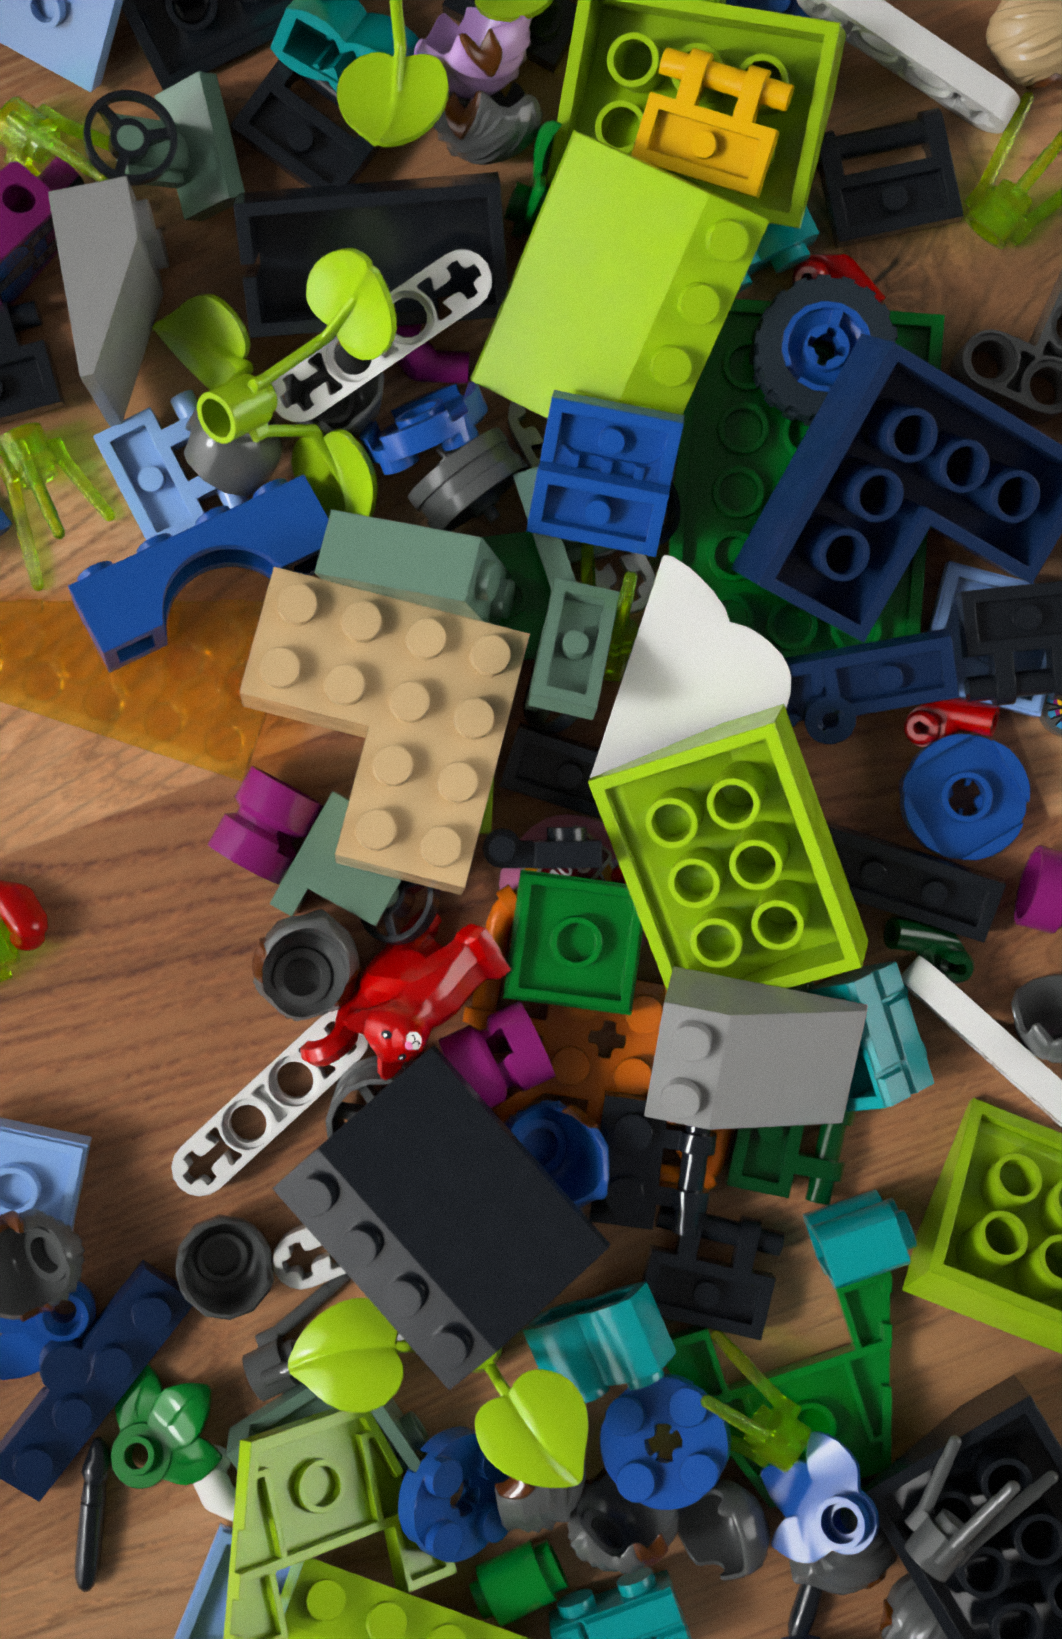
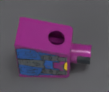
M56 156L37 177L17 161L10 162L0 171L1 304L9 301L12 306L58 253L48 192L85 184L79 173L61 157Z

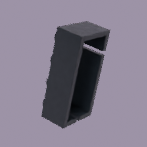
M498 172L239 193L233 204L241 265H248L243 277L250 338L323 332L328 325L321 321L308 305L306 298L307 281L312 268L322 257L343 248H355L365 253L372 260V265L380 271L389 293L445 254L455 250H469L479 254L488 264L492 274V287L487 298L478 307L457 321L496 318L508 289L501 186ZM259 254L260 264H254ZM458 261L451 263L447 267L451 279L437 290H434L431 278L425 279L418 285V288L433 300L438 318V297L452 296L457 292H461L467 299H470L478 293L474 282L481 276V273L475 264L468 268H463ZM402 298L394 303L397 326L427 323V313L419 301L413 298Z

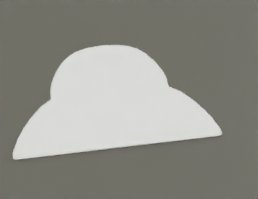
M664 555L662 557L590 778L721 723L780 704H784L785 708H787L791 693V674L783 655L771 642L756 631L744 625L730 622L724 605L714 591L690 567L673 556Z

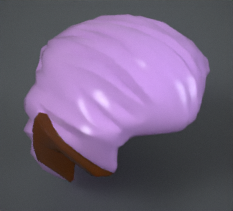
M467 7L465 16L458 26L446 13H441L426 39L422 37L417 42L414 55L429 54L442 62L447 73L449 93L455 92L457 97L473 98L477 91H483L488 95H492L518 78L519 66L527 60L526 49L531 45L529 26L532 18L527 19L521 15L513 22L495 21L480 14L476 7Z

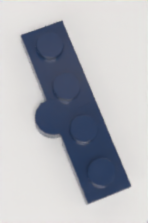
M948 628L784 658L791 674V693L786 708L791 725L795 727L799 721H804L808 734L815 741L822 744H837L848 738L856 726V716L960 697L952 636Z
M142 1260L81 1339L75 1338L71 1341L61 1342L50 1340L43 1347L39 1355V1370L42 1382L46 1387H42L0 1441L1 1480L38 1502L41 1501L193 1305L184 1298L177 1281L145 1260Z

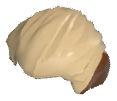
M1002 0L995 13L989 19V26L986 31L987 47L990 49V53L1003 69L1005 75L1013 79L1017 85L1021 84L1027 90L1048 86L1062 89V0Z

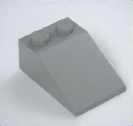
M127 176L48 192L80 378L109 426L123 423L152 332V326L154 325L164 294L159 269L169 268L170 266L164 236L161 229H156L148 199L137 201Z
M673 966L662 1011L644 1117L707 1130L843 1123L868 1005Z

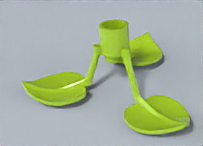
M389 0L394 56L381 52L360 56L344 69L337 86V101L346 123L373 146L379 145L385 148L404 145L424 135L441 117L449 96L447 73L438 58L429 54L406 57L407 46L402 0ZM553 0L474 1L477 10L483 16L495 21L513 22L521 15L531 19L541 14L550 6Z
M355 248L338 249L325 255L314 265L307 281L306 298L313 313L328 326L321 334L258 376L251 375L254 371V366L246 359L250 351V337L244 323L234 309L216 295L200 294L192 297L152 326V330L155 331L175 356L210 390L202 394L197 402V414L200 424L210 438L218 443L227 444L247 433L250 434L251 439L256 443L267 437H302L295 443L292 451L291 465L295 478L303 474L305 475L328 519L331 509L369 517L373 516L378 494L376 473L367 452L352 434L343 429H336L324 436L322 430L316 424L268 425L278 403L276 392L271 383L329 344L336 336L346 352L360 360H373L386 353L391 347L397 330L394 304L380 271L372 265V260L365 253Z
M352 1298L329 1307L304 1329L292 1349L288 1360V1369L292 1376L306 1385L326 1404L341 1411L365 1413L384 1406L399 1390L404 1378V1367L398 1353L416 1352L405 1340L397 1341L398 1331L369 1298ZM501 1347L472 1372L482 1373L486 1371L496 1390L501 1395V1397L485 1403L476 1414V1438L482 1452L497 1469L521 1482L545 1488H567L579 1485L584 1476V1458L589 1428L587 1408L582 1395L576 1386L562 1374L544 1369H535L523 1373L516 1379L512 1388H510L496 1365L502 1353Z

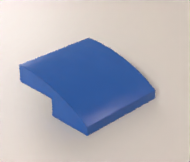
M554 390L526 531L656 557L684 424V415Z

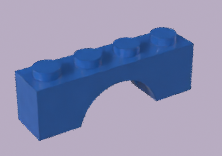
M304 474L288 482L285 478L275 479L261 486L255 491L252 499L231 509L226 505L218 506L205 512L196 520L195 526L174 536L170 533H162L149 538L137 548V553L115 564L111 561H103L88 567L80 573L77 578L78 581L68 585V588L83 624L109 673L168 645L167 622L175 598L190 581L205 572L218 568L238 567L253 570L271 579L273 568L278 567L308 576L314 575L329 519Z

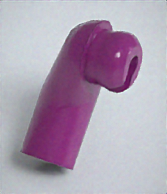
M422 324L397 326L396 333L403 337L416 336L421 333ZM429 340L396 362L407 377L416 382L468 384L469 352L435 350Z

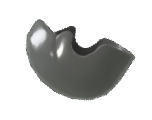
M341 344L335 348L337 365L349 374L364 372L371 364L372 360H360L351 356ZM321 353L316 354L310 359V362L320 369L319 371L301 381L293 373L287 376L286 381L289 385V390L284 394V399L289 406L299 402L306 410L314 405L310 398L311 392L326 381L329 383L331 393H336L343 388V385L328 373ZM383 372L317 417L306 422L294 423L316 424L322 430L324 436L336 429L346 430L354 437L358 436L376 419L380 412L385 378Z
M197 407L185 427L186 430L190 431V437L184 450L187 463L205 482L227 494L240 496L253 494L270 478L282 454L281 437H267L256 443L251 439L250 434L247 433L227 444L214 441L201 426ZM273 417L268 422V425H276Z
M1053 974L1032 979L1016 989L1011 1005L1015 1031L1021 1044L1034 1056L1042 1060L1062 1064V974Z
M219 1214L196 1223L178 1247L176 1276L180 1291L184 1298L206 1317L232 1320L254 1311L268 1294L274 1281L271 1249L263 1232L259 1231L254 1224L242 1217Z
M719 1479L717 1484L699 1501L684 1508H679V1538L690 1559L697 1566H721L724 1569V1572L720 1574L723 1581L749 1576L763 1566L768 1554L770 1527L758 1499L750 1491L728 1479Z

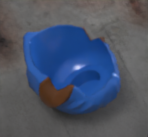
M551 1099L541 1101L538 1104H532L526 1110H518L516 1114L509 1115L508 1120L504 1124L578 1208L595 1200L605 1199L608 1194L609 1145L603 1134L599 1131V1123L585 1114L580 1108L574 1105L566 1106L559 1100L554 1102Z

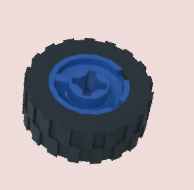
M831 274L818 275L816 279L812 280L803 278L794 282L787 291L783 289L774 297L768 308L765 309L751 338L753 345L749 352V365H753L754 375L752 378L756 388L760 387L765 395L764 401L771 408L774 406L781 411L782 417L790 421L794 419L802 421L804 426L811 425L861 334L892 342L898 339L896 326H892L889 319L890 311L885 303L883 305L879 303L874 297L876 293L867 286L862 288L854 283L855 280L844 276L842 279L831 278ZM818 341H826L834 349V358L827 360L823 366L817 363L819 356L815 353L814 347H811Z

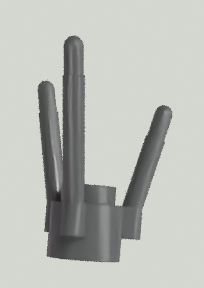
M347 1273L324 1283L275 1326L255 1335L258 1348L243 1355L242 1362L248 1382L261 1401L264 1402L276 1395L284 1394L301 1383L290 1374L288 1369V1360L296 1340L291 1338L284 1342L282 1338L350 1280Z
M952 1435L936 1464L919 1504L905 1520V1523L914 1533L904 1544V1547L911 1558L923 1570L935 1579L946 1582L958 1566L963 1567L978 1548L1058 1481V1474L1053 1470L1046 1472L1019 1495H1017L1020 1491L1019 1483L1016 1481L1008 1482L966 1523L946 1509H942L935 1516L931 1512L954 1464V1459L962 1442L959 1436Z

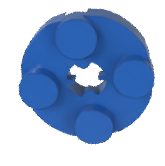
M468 382L465 395H461L457 384L431 391L391 410L396 423L380 431L375 420L360 433L359 437L371 462L379 463L384 475H391L417 463L420 459L417 453L441 444L443 451H451L466 445L478 437L479 433L475 425L484 419L483 416L487 413L488 406L478 384Z
M954 734L928 744L912 758L907 770L899 780L900 810L907 829L919 844L943 858L980 860L999 853L1018 836L1024 824L1021 822L1026 814V803L1030 802L1029 780L1023 765L1016 755L1005 745L979 735ZM962 778L964 779V786H969L971 781H973L980 791V794L973 799L976 810L966 816H963L962 808H957L955 812L948 801L954 795L951 786Z
M664 1374L660 1380L647 1387L637 1390H629L627 1388L608 1406L606 1417L601 1426V1455L609 1476L616 1483L619 1493L625 1499L634 1503H641L649 1508L674 1510L684 1508L699 1501L719 1481L731 1452L729 1423L721 1405L712 1395L709 1397L702 1388L693 1385V1381L679 1375ZM657 1424H669L672 1426L669 1431L670 1434L677 1430L681 1435L682 1446H678L673 1450V1459L659 1457L660 1451L657 1450L654 1453L650 1447L649 1439L656 1435Z
M459 1426L437 1433L420 1449L427 1453V1456L421 1461L417 1472L408 1469L404 1476L398 1499L399 1520L402 1531L407 1538L417 1543L423 1552L443 1562H459L480 1552L488 1542L498 1543L508 1534L509 1531L501 1523L495 1484L506 1481L510 1476L497 1469L486 1458L479 1446L475 1430ZM461 1483H463V1492L460 1499L455 1505L450 1504L451 1496L459 1492L458 1489Z

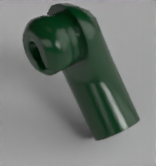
M892 917L887 921L883 936L885 945L889 949L915 951L918 956L931 963L954 984H962L972 976L974 971L973 958L967 953L955 933L910 919Z

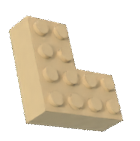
M274 567L239 692L243 707L366 738L335 852L336 863L462 895L472 863L530 634Z

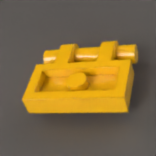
M666 47L661 58L659 74L681 80L676 99L650 92L631 155L664 170L759 199L780 132L776 129L756 124V118L762 105L786 112L792 98L794 85L770 78L771 70L750 65L746 71L714 61V53L693 48L689 54ZM705 88L738 97L733 116L700 107V99Z

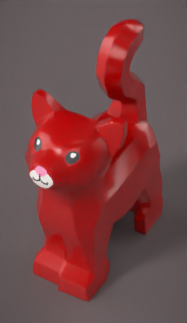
M421 909L409 920L408 924L401 929L400 934L413 927L421 917L424 909ZM437 913L429 928L419 938L407 944H387L372 959L364 970L360 987L338 1010L335 1027L332 1032L320 1040L307 1041L300 1048L302 1060L316 1067L327 1066L336 1062L350 1051L358 1040L360 1033L365 1036L371 1048L377 1054L378 1074L381 1079L387 1081L401 1069L404 1062H409L424 1053L431 1030L456 1015L483 982L500 979L510 972L511 969L499 950L501 949L485 927L470 923L456 933L454 940L445 947L437 943L434 938L439 929L438 925L442 922Z

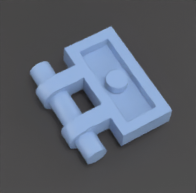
M193 390L181 392L170 400L180 421L164 429L154 411L149 407L123 420L122 424L114 425L93 436L146 540L162 533H170L174 536L195 526L196 520L205 513L201 501L213 495H218L223 506H229L230 509L249 500L247 496L224 493L205 482L200 476L189 480L174 451L187 445L190 437V431L186 430L185 427L198 402Z

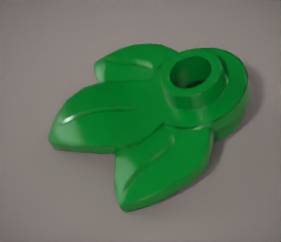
M555 120L547 121L539 128L534 146L533 176L528 185L519 181L516 182L503 218L514 222L510 235L519 239L523 233L530 236L550 188L546 186L545 170L553 145L554 135L562 125V123Z
M146 1365L115 1405L120 1433L116 1437L111 1449V1465L115 1475L122 1483L136 1489L150 1488L163 1480L180 1485H189L203 1480L215 1469L222 1459V1454L212 1443L200 1437L210 1412L212 1393L210 1385L205 1383H185L163 1390L156 1371L150 1365ZM139 1443L143 1444L148 1451V1460L142 1468L136 1466L132 1459L133 1450Z

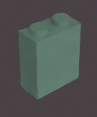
M331 509L314 572L322 580L498 626L501 618L507 619L509 617L515 599V582L511 580L512 575L482 537Z

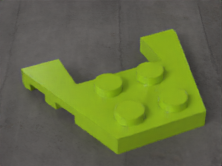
M331 1408L240 1440L223 1639H289L276 1572L384 1530L397 1590L409 1593L457 1573L455 1562H443L423 1552L417 1543L409 1540L402 1531L398 1514V1499L403 1481L401 1474L404 1470L371 1411L350 1413Z

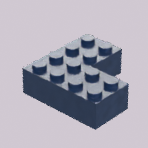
M861 334L731 569L854 638L865 642L929 529L992 566L1033 584L1062 534V445L895 342Z

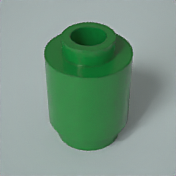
M548 1538L537 1544H534L530 1539L476 1565L478 1579L469 1583L472 1596L483 1619L486 1620L494 1616L501 1627L556 1601V1593L569 1587L562 1565Z

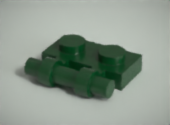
M845 1111L843 1123L821 1124L815 1154L799 1152L804 1125L735 1128L724 1179L727 1186L789 1198L794 1174L810 1177L805 1199L818 1204L830 1205L834 1182H841L845 1162L839 1160L846 1125L853 1126L856 1111Z

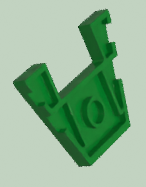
M891 1271L835 1290L851 1339L849 1345L731 1384H726L708 1328L696 1325L669 1334L677 1353L665 1367L668 1368L671 1374L693 1381V1385L702 1388L709 1397L712 1395L721 1405L731 1432L730 1455L770 1508L776 1507L764 1485L761 1471L770 1465L785 1460H806L808 1440L811 1433L815 1431L832 1435L852 1452L859 1464L860 1479L882 1472L891 1465L892 1387L890 1385V1348H892V1323L890 1322V1292L892 1293L893 1278Z

